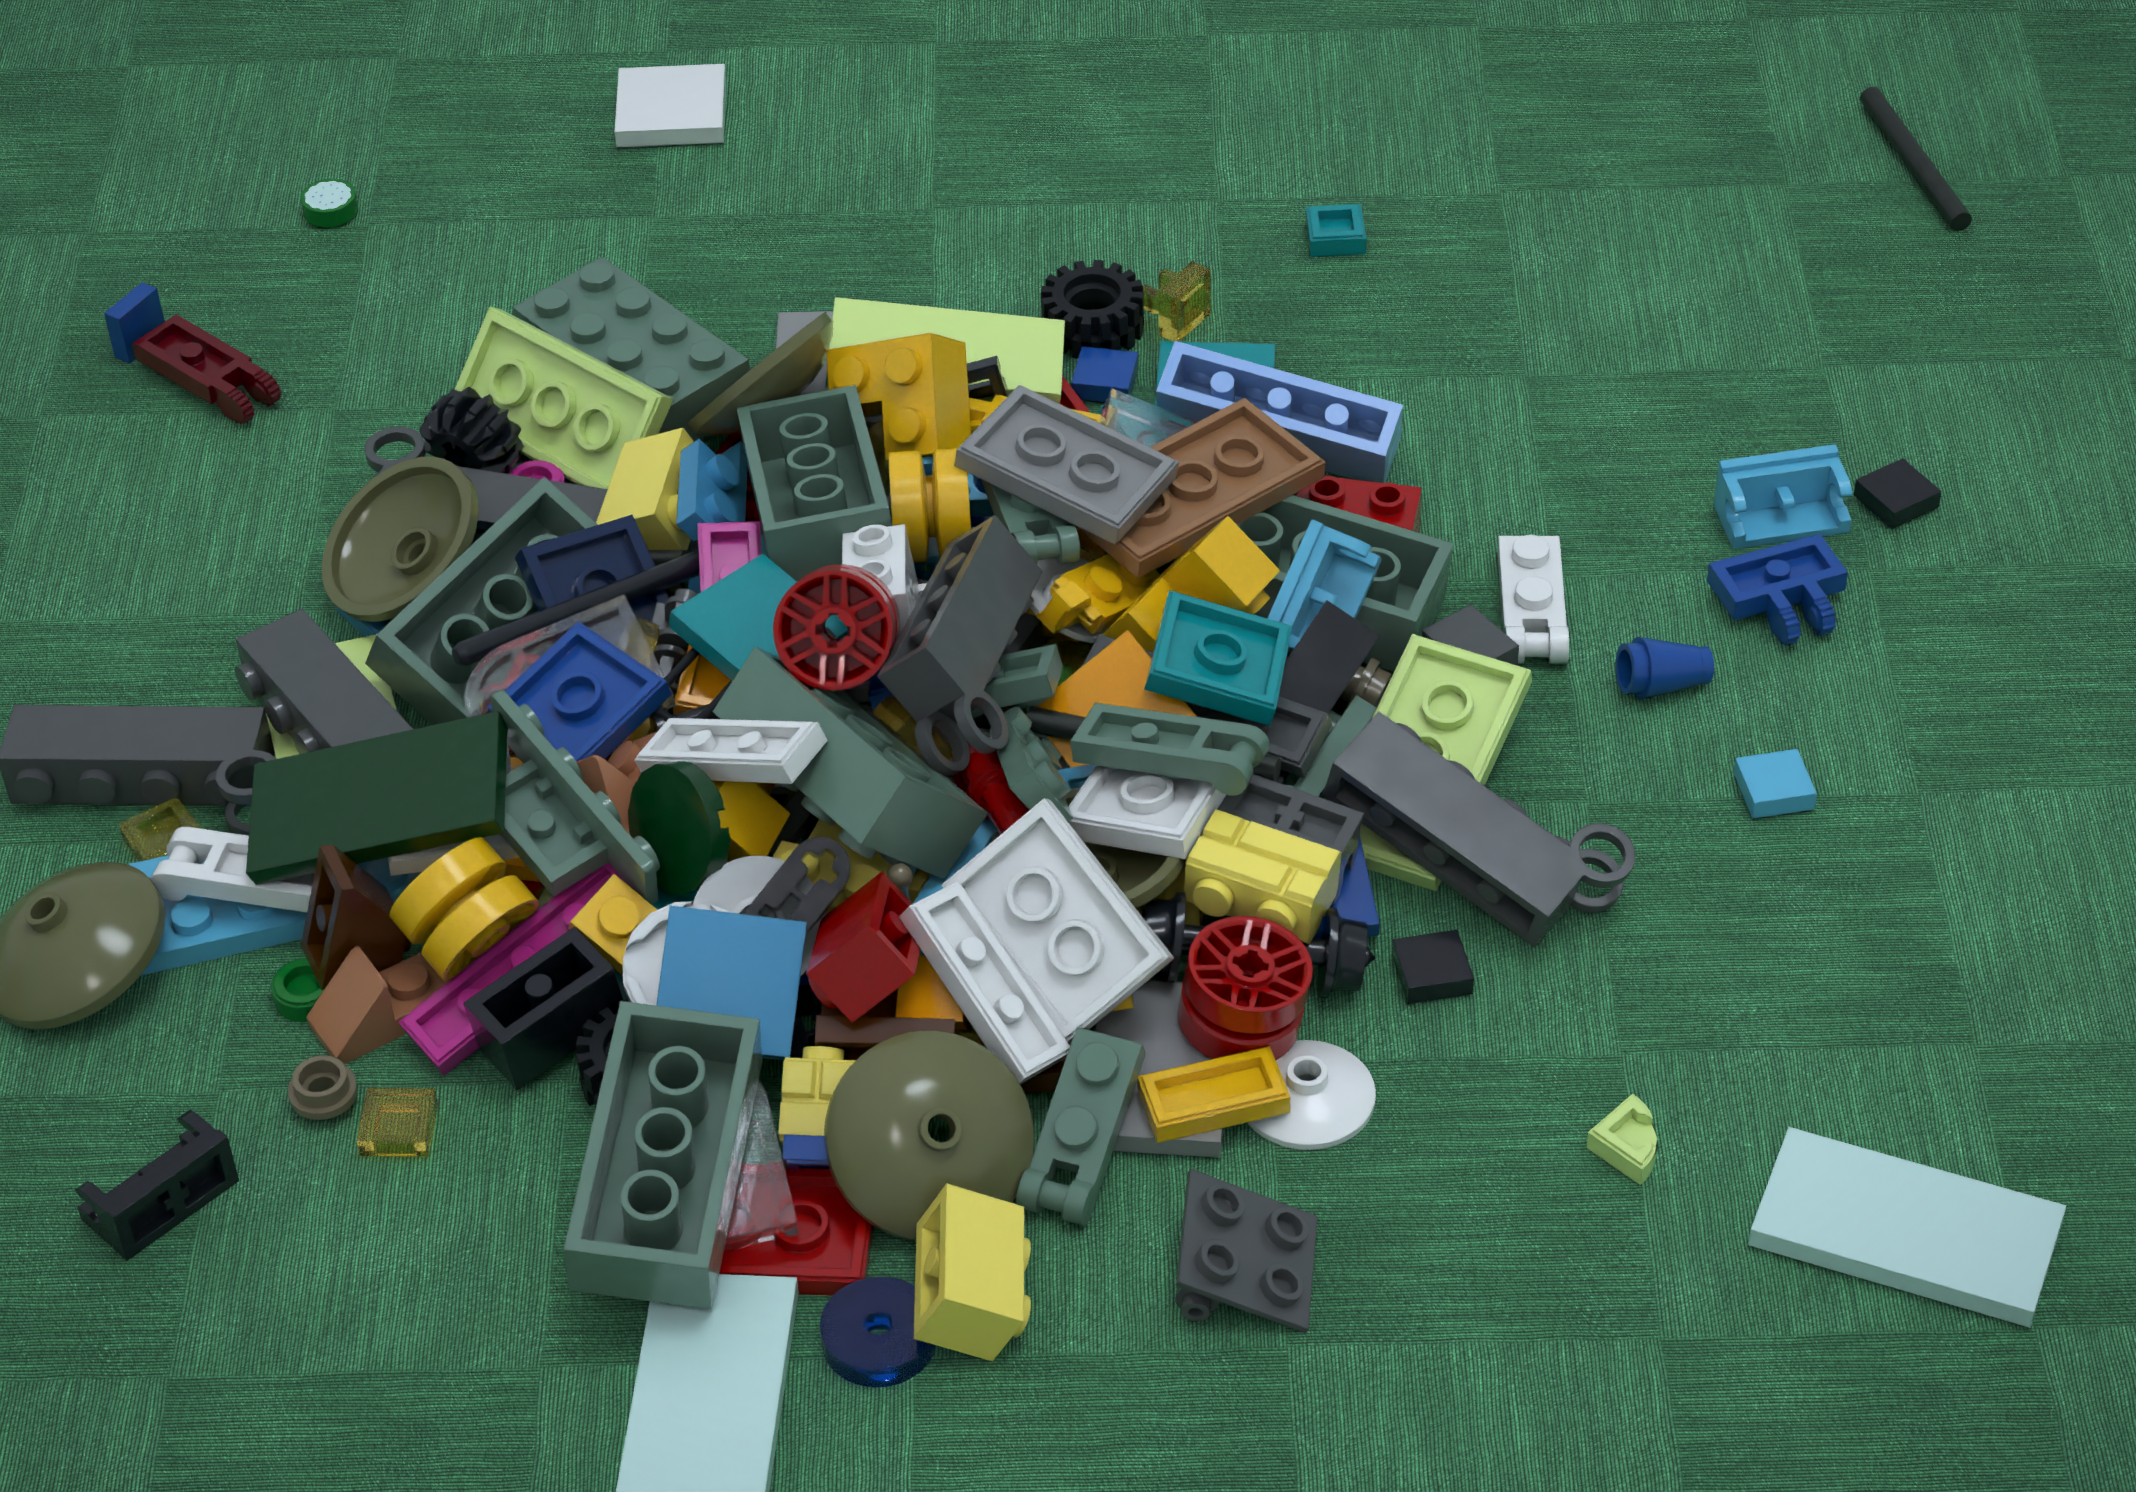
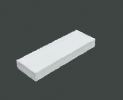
M669 718L639 752L634 761L641 773L657 763L686 761L692 762L707 773L712 781L792 784L828 740L818 722Z
M959 881L910 905L899 916L987 1049L1009 1068L1019 1084L1031 1079L1067 1057L1070 1045Z

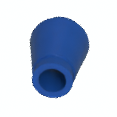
M1636 637L1632 643L1621 644L1617 650L1615 660L1616 680L1624 694H1634L1638 699H1645L1694 687L1699 684H1709L1714 674V659L1710 648L1707 646L1697 647L1689 644Z

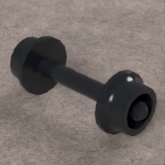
M1176 892L1175 896L1171 899H1154L1143 906L1142 917L1174 957L1170 963L1159 971L1166 976L1167 982H1176L1181 952H1189L1194 938L1206 927L1184 924L1185 892ZM1337 908L1327 909L1321 939L1313 938L1310 944L1302 942L1310 954L1312 965H1318L1319 998H1328L1333 991H1359L1363 982L1365 967L1375 959V956L1367 947V923L1342 918Z

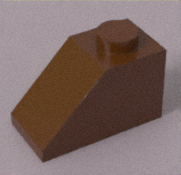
M333 844L322 845L319 848L301 941V948L321 990L326 988L349 952L356 946L361 948L378 972L401 962L403 953L408 952L411 948L409 939L389 916L394 902L387 888Z

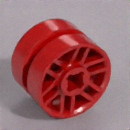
M834 564L818 568L796 582L782 597L775 612L773 622L774 644L785 667L800 681L822 690H844L867 681L884 665L900 632L899 610L889 588L873 573L847 564ZM831 615H839L838 619L845 626H849L848 634L843 638L836 639V635L830 628L825 627L826 620Z
M1228 917L1215 921L1202 929L1190 946L1177 1010L1179 1026L1188 1042L1200 1053L1211 1059L1270 1046L1275 1060L1285 1055L1298 1038L1312 980L1313 965L1305 945L1285 927L1258 917Z

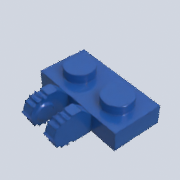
M1821 534L1711 562L1708 566L1707 582L1733 620L1766 612L1771 631L1778 637V641H1781V644L1787 645L1798 642L1797 639L1801 636L1798 615L1795 614V610H1792L1791 606L1800 602L1805 620L1810 627H1813V631L1817 635L1821 636L1833 632V629L1836 627L1835 612L1826 595L1845 591L1848 572Z

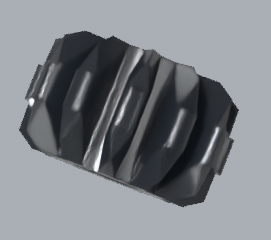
M467 387L462 392L452 389L447 395L441 396L424 418V423L419 431L425 439L426 453L434 457L443 458L460 467L508 474L512 466L519 459V454L524 448L521 439L518 437L521 427L508 419L509 409H502L495 405L490 394L481 398L476 390Z

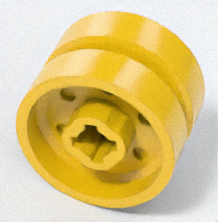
M958 448L935 450L933 453L932 475L928 476L925 474L920 451L888 453L892 526L905 524L914 564L927 562L930 537H936L939 558H941L948 543L971 530L968 472L954 466L956 450Z
M483 837L474 838L460 844L432 863L406 887L394 902L389 913L392 921L412 944L425 942L421 954L444 982L450 981L537 911L539 907V901L516 875L504 877L507 864Z

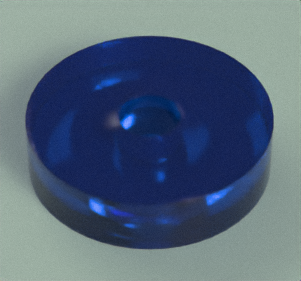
M870 1277L848 1284L831 1297L821 1315L820 1331L824 1357L834 1372L845 1380L857 1385L887 1387L911 1379L928 1365L934 1355L936 1345L914 1339L915 1286L897 1278ZM875 1329H885V1330H888L887 1332H885V1333H883V1334H872V1333H870L871 1331H873V1330H875Z

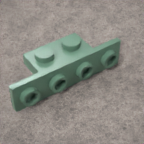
M503 689L491 695L492 712L499 711L508 728L507 745L523 763L506 774L504 833L500 835L553 897L605 864L610 863L623 880L651 905L659 901L656 872L660 870V863L649 843L641 836H636L635 838L630 836L621 825L619 813L609 797L602 791L594 794L583 782L581 770L573 756L564 747L556 750L544 737L545 733L541 722L528 705L522 704L517 706Z

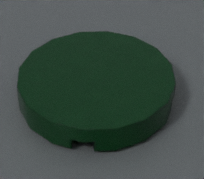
M663 762L644 770L632 788L628 808L630 836L632 838L636 836L643 837L652 847L659 860L660 870L656 872L657 887L666 894L678 896L697 892L711 874L722 869L723 865L727 863L730 848L729 827L721 829L720 818L717 812L725 810L722 796L707 773L692 762Z

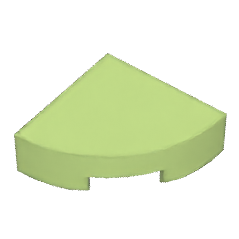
M1632 1094L1588 1132L1587 1149L1639 1185L1648 1178L1656 1161L1657 1134L1652 1123L1653 1117L1650 1110L1637 1096Z

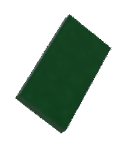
M499 711L254 764L246 874L255 885L315 873L319 848L322 845L333 844L355 863L359 864L464 842L478 837L504 833L508 728L503 716Z

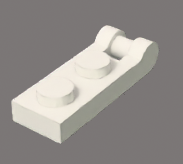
M1498 536L1497 556L1502 631L1519 645L1518 664H1524L1525 657H1548L1549 664H1568L1569 629L1566 622L1560 536Z
M180 827L175 830L167 845L168 860L159 862L150 880L157 887L162 898L171 901H180L187 895L307 913L315 873L255 885L246 874L249 836L193 827Z

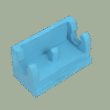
M1836 444L1721 460L1718 464L1714 507L1733 549L1788 542L1817 534L1829 536L1850 533L1851 518L1842 497L1852 496V487L1839 459V451Z
M1313 519L1309 523L1267 618L1292 626L1287 657L1290 656L1326 600L1356 619L1382 561L1379 555L1369 551L1371 545L1324 526L1323 523Z

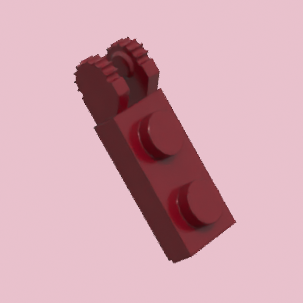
M177 314L132 343L134 356L137 361L211 405L216 403L224 416L235 420L236 423L239 422L240 425L253 418L255 409L250 399L241 390L238 391L237 387L243 385L253 399L258 402L261 401L263 405L266 404L267 406H271L282 397V391L279 388L280 385L276 382L277 380L268 372H264L261 367L252 363L249 356Z

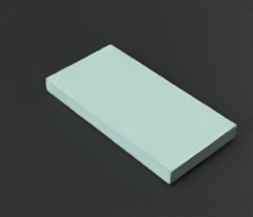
M1788 1127L1752 1224L1748 1245L2031 1328L2067 1205Z
M719 1274L712 1309L649 1302L616 1492H770L799 1295L797 1277Z

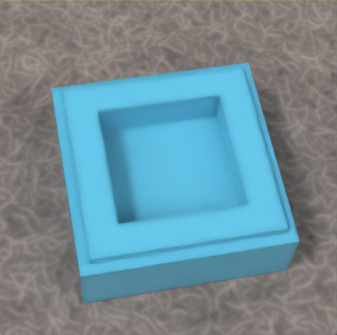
M1798 749L1735 758L1734 776L1752 819L1815 809L1817 793Z

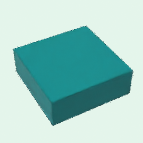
M1361 204L1306 207V229L1310 257L1366 254L1367 238Z

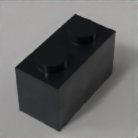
M573 927L473 995L463 1004L479 1049L512 1086L519 1090L576 1050L577 1037H584L582 1027L587 1020L590 1019L600 1024L598 1012L608 1007L613 1014L618 1013V1001L623 1000L614 967Z

